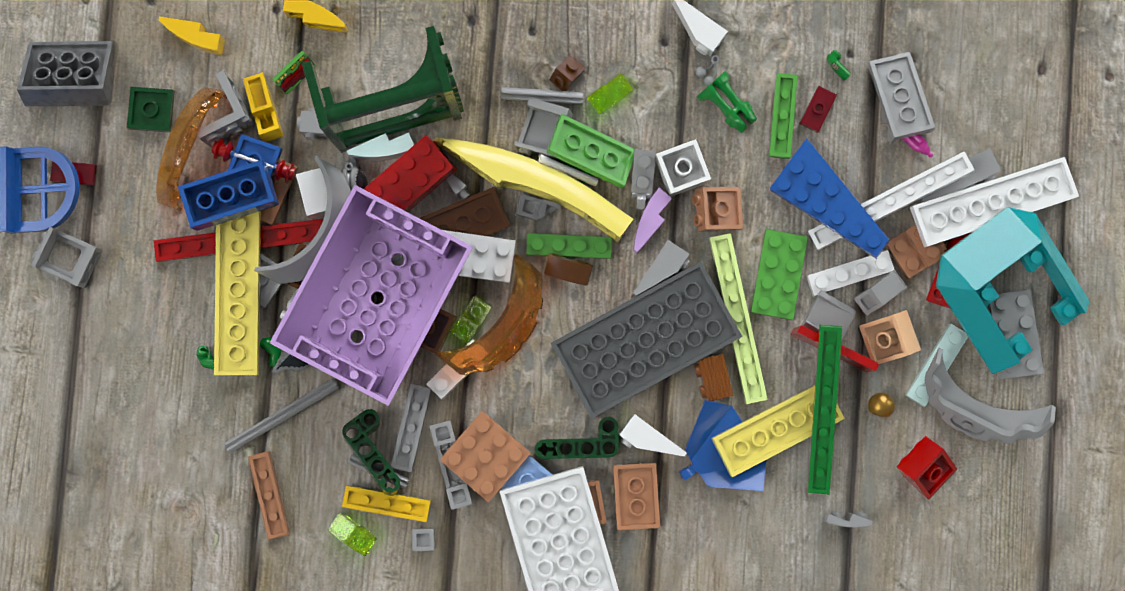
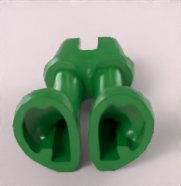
M724 71L712 82L713 85L707 86L697 98L699 101L710 100L715 103L725 115V122L729 127L743 133L747 126L738 115L741 114L750 124H753L757 118L749 102H743L733 91L729 84V74ZM716 88L720 89L727 96L734 108L728 105Z

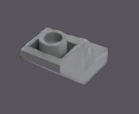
M894 269L878 279L873 286L858 294L854 300L867 316L885 305L907 286Z

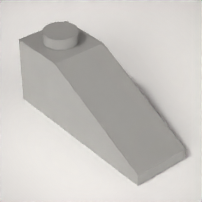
M667 240L632 295L636 297L675 275L679 269L684 271L690 261L686 259L689 253Z

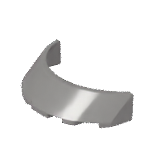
M315 156L314 160L321 169L327 190L326 212L319 231L308 246L294 257L275 265L255 267L254 269L257 273L279 284L304 280L351 192L341 171L318 156Z
M938 348L925 374L928 400L932 408H936L941 414V418L947 424L970 437L983 441H988L989 439L1002 440V443H1014L1016 440L1031 437L1034 440L1042 437L1054 424L1056 407L1053 405L1034 410H1006L984 404L966 394L949 376L944 365L943 349Z

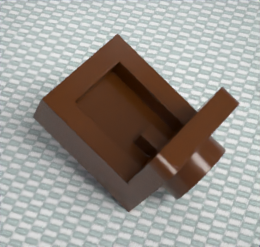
M569 55L555 68L549 80L561 91H567L570 85L583 74L586 68Z

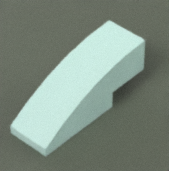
M385 133L347 150V153L351 158L359 160H390L401 157L414 143L409 133L390 141Z

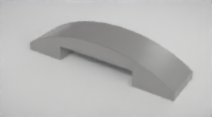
M451 420L431 425L430 430L446 484L451 510L471 505L472 499L468 484L440 461L442 456L456 441Z

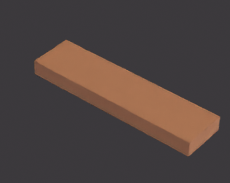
M267 451L248 456L267 539L271 540L290 535L271 452Z

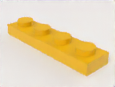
M346 485L342 507L427 522L431 500L399 494L388 496L382 491Z

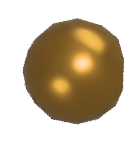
M887 393L874 394L868 401L869 413L883 418L890 417L895 411L893 398Z

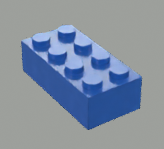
M262 160L178 186L190 228L196 231L279 205L267 164Z

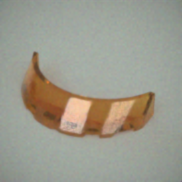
M208 87L202 88L188 101L177 118L168 137L159 166L156 185V196L159 204L181 212L182 208L178 205L180 176L206 113L210 108H215L221 98L227 100L224 91Z
M518 254L513 256L515 266L513 290L509 302L497 322L488 332L473 343L459 349L437 351L435 353L438 358L460 375H468V373L480 371L488 372L493 370V366L500 362H507L522 348L523 343L529 339L536 327L537 322L535 320L539 309H542L543 298L541 297V281H543L542 274L529 261Z

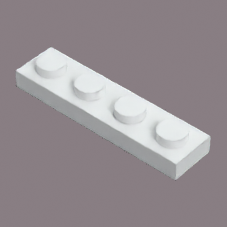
M887 250L881 252L877 259L868 256L807 275L806 277L812 296L818 295L820 290L828 292L891 272L894 270Z

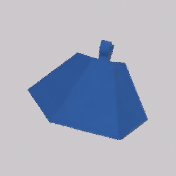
M704 400L685 448L692 464L679 471L684 480H687L698 472L708 487L764 491L767 460L734 477H730L711 439L742 423L733 406Z

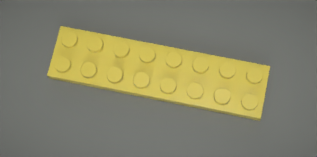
M261 211L216 225L214 375L216 376L259 375L260 274L254 271L255 267H260Z

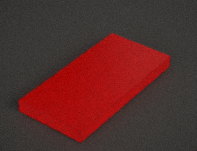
M802 325L793 328L790 335L818 348L819 333ZM841 345L840 360L865 372L877 370L878 362Z

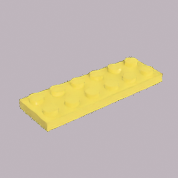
M815 385L711 438L730 477H734L811 437ZM838 404L836 405L835 424L845 419Z

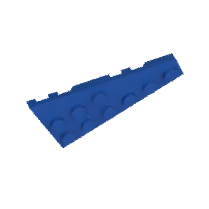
M806 138L772 184L770 191L877 259L889 243V239Z

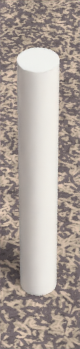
M541 154L538 159L539 163L557 169L592 186H596L598 183L597 178Z

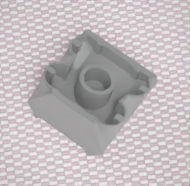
M820 290L813 300L802 326L819 333L820 325L842 326L843 340L856 310Z

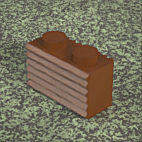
M723 354L697 361V365H694L697 378L701 377L702 385L699 386L702 398L713 401L733 396Z

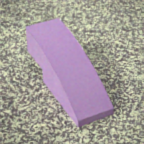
M658 188L651 197L638 224L633 248L635 254L640 251L665 221L659 214L672 198L661 188Z

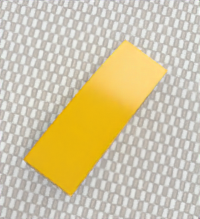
M284 0L283 12L287 17L303 19L302 22L307 28L348 32L345 23L324 7L309 0Z
M159 16L158 21L183 42L207 53L222 56L225 39L220 34L205 32L206 28L198 22Z
M264 73L243 78L251 112L255 118L262 141L268 142L283 137L279 117Z

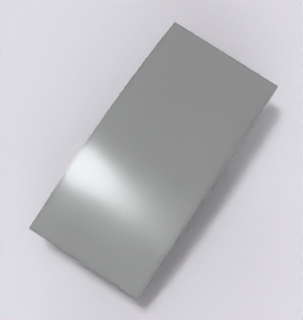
M855 510L854 514L848 512L845 520V515L832 511L831 514L825 513L822 521L843 527H866L872 525L873 522L867 519V514Z

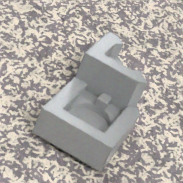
M521 194L515 215L538 220L560 208L561 204Z

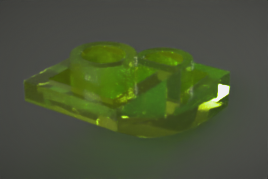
M620 73L586 98L600 115L633 92L634 89L625 76Z
M475 295L450 333L468 344L493 306Z
M339 512L328 529L336 538L363 556L368 554L377 540L364 526L357 525L345 513Z

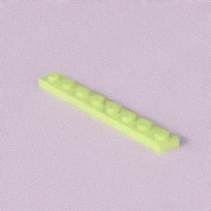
M731 233L710 237L709 241L722 300L743 336L732 342L745 403L750 404L768 400Z

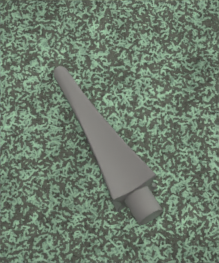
M454 174L446 179L457 198L461 196L463 199L471 196L467 191L469 189L467 185Z

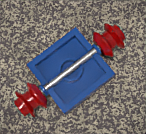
M243 134L240 135L235 150L232 142L226 145L223 139H220L218 142L215 141L212 146L211 152L214 154V159L221 156L223 157V162H226L232 158L228 170L262 160L267 164L271 180L274 173L276 180H280L282 177L285 178V183H289L290 180L293 181L296 176L297 169L294 168V163L290 166L286 165L285 160L278 163L283 150L281 147Z

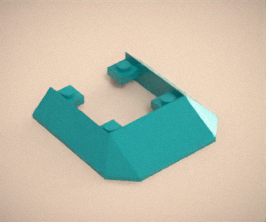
M1010 207L1003 209L942 254L936 281V287L991 374L1020 364V359L1032 351L1022 332H1017L1006 340L986 306L999 297L990 280L1018 259H1020L1027 272H1033L1041 265L1045 269L1062 299L1050 307L1060 325H1066L1081 313H1086L1090 302L1036 213Z

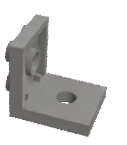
M224 70L217 73L216 76L234 112L196 130L198 138L208 146H213L214 142H218L220 139L224 141V139L230 136L237 137L243 133L244 129L255 125L233 79Z

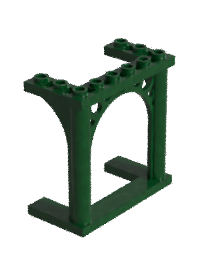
M434 26L425 28L427 33L426 55L418 71L409 80L396 87L340 103L335 102L334 94L330 87L320 88L315 66L311 60L302 63L319 127L341 153L349 150L348 146L370 141L385 133L386 135H391L453 117L454 121L462 119L461 112H464L457 84L454 76L449 75L450 72H453L447 53L442 54L440 46L444 45L441 32L436 33ZM427 99L425 103L411 112L349 130H343L342 122Z

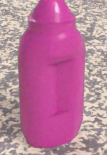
M918 134L902 138L914 151L928 155L929 158L933 157V153L930 152L928 143L922 135Z

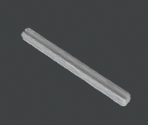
M335 379L329 380L225 442L226 450L229 453L234 452L339 389L338 383Z

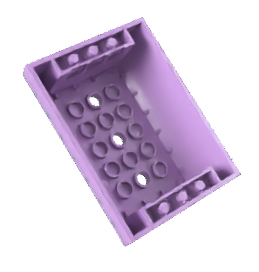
M354 185L274 333L270 344L389 406L473 246ZM396 254L404 256V263L400 266L393 264L392 259ZM381 292L383 294L384 300L381 304L373 303L372 296L374 293ZM357 330L363 333V339L359 343H355L352 340V333Z

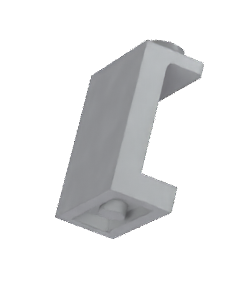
M530 97L527 104L530 109L519 141H515L514 146L519 150L518 153L530 157L533 154L537 155L539 159L542 154L557 161L558 158L546 152L559 116L563 114L572 119L573 113L569 108Z

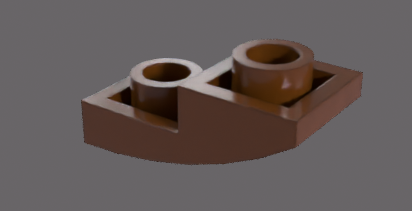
M551 253L548 256L544 274L587 286L593 265L575 258L571 260Z

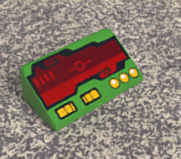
M301 51L272 80L285 94H289L306 78L302 63L311 59L304 51Z

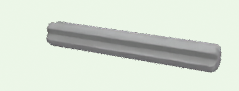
M502 87L500 92L502 100L529 101L531 97L548 103L575 105L583 103L582 92Z

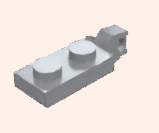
M634 150L631 192L632 198H637L636 209L645 210L646 199H651L656 151Z

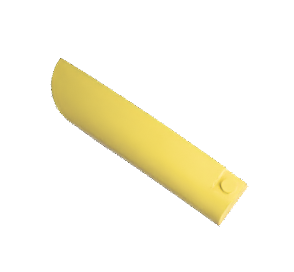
M435 137L433 140L439 147L500 190L503 187H507L561 204V206L583 217L617 242L620 241L634 220L586 185L557 169L539 163L529 157L469 141Z

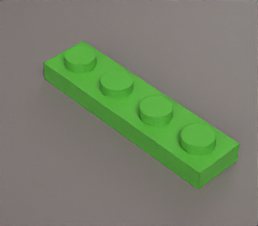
M776 74L768 157L791 158L798 75Z
M527 233L526 255L549 256V254L554 253L562 257L611 259L612 237Z

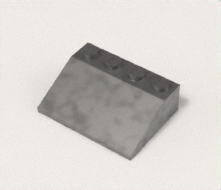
M113 41L29 42L17 86V91L24 106L110 105L113 91Z

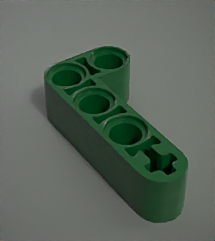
M367 409L344 425L342 429L343 438L385 495L394 496L400 491V479L368 437L379 428L380 418L375 410ZM372 416L376 419V422L373 425H367L364 423V420ZM350 429H356L359 432L354 438H350L346 434ZM363 446L371 448V452L367 455L360 454L359 450ZM375 463H381L384 465V469L381 472H374L372 466ZM386 474L391 483L395 481V488H386L387 482L384 479Z
M603 417L598 424V438L542 439L535 445V454L541 459L614 457L619 449L618 423L613 417ZM605 420H611L614 423V429L611 432H605L602 429V424ZM608 441L612 442L615 446L614 451L610 454L603 451V445ZM552 442H557L556 451L558 455H553V451H547L546 455H542V451H538V447H541L542 443H546L547 447H553ZM565 442L572 446V451L567 455L562 454L559 449L560 445ZM583 443H592L593 451L590 454H584L581 451Z

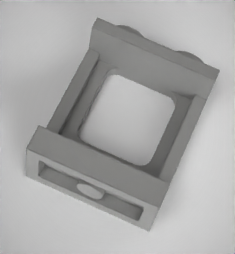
M49 227L42 236L40 248L33 254L31 266L69 281L73 285L85 288L103 250L58 229ZM57 240H61L81 250L80 257L71 272L48 262V257Z

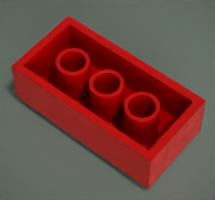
M425 135L367 185L364 190L409 212L458 169L433 139Z

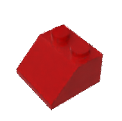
M927 436L917 442L911 452L903 457L896 466L903 477L928 500L957 470V467L946 451Z

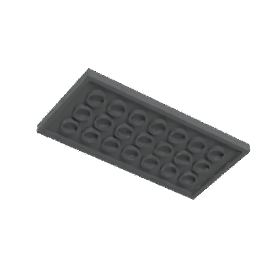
M699 262L553 341L551 345L587 412L593 418L743 336L702 262Z

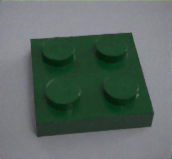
M130 87L127 129L171 133L175 91L173 89Z

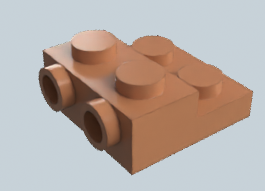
M701 187L695 190V193L692 195V203L696 206L697 214L694 215L693 222L698 227V232L743 229L740 187Z
M916 224L889 240V243L886 245V248L906 279L911 278L939 261L941 255L947 250L943 242L924 248Z

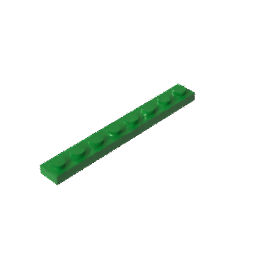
M837 325L819 326L808 476V493L830 495L842 326Z

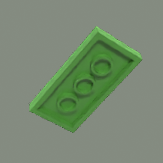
M561 114L546 153L622 189L629 175L635 149Z
M765 230L750 313L787 320L794 319L808 237Z

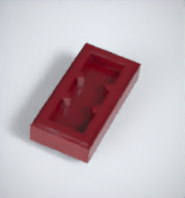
M818 86L799 124L818 133L837 94Z
M52 161L50 181L66 183L63 171ZM72 162L78 174L79 185L94 186L97 165Z

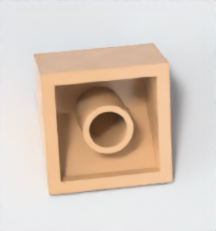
M907 310L859 326L870 359L878 362V364L921 351Z

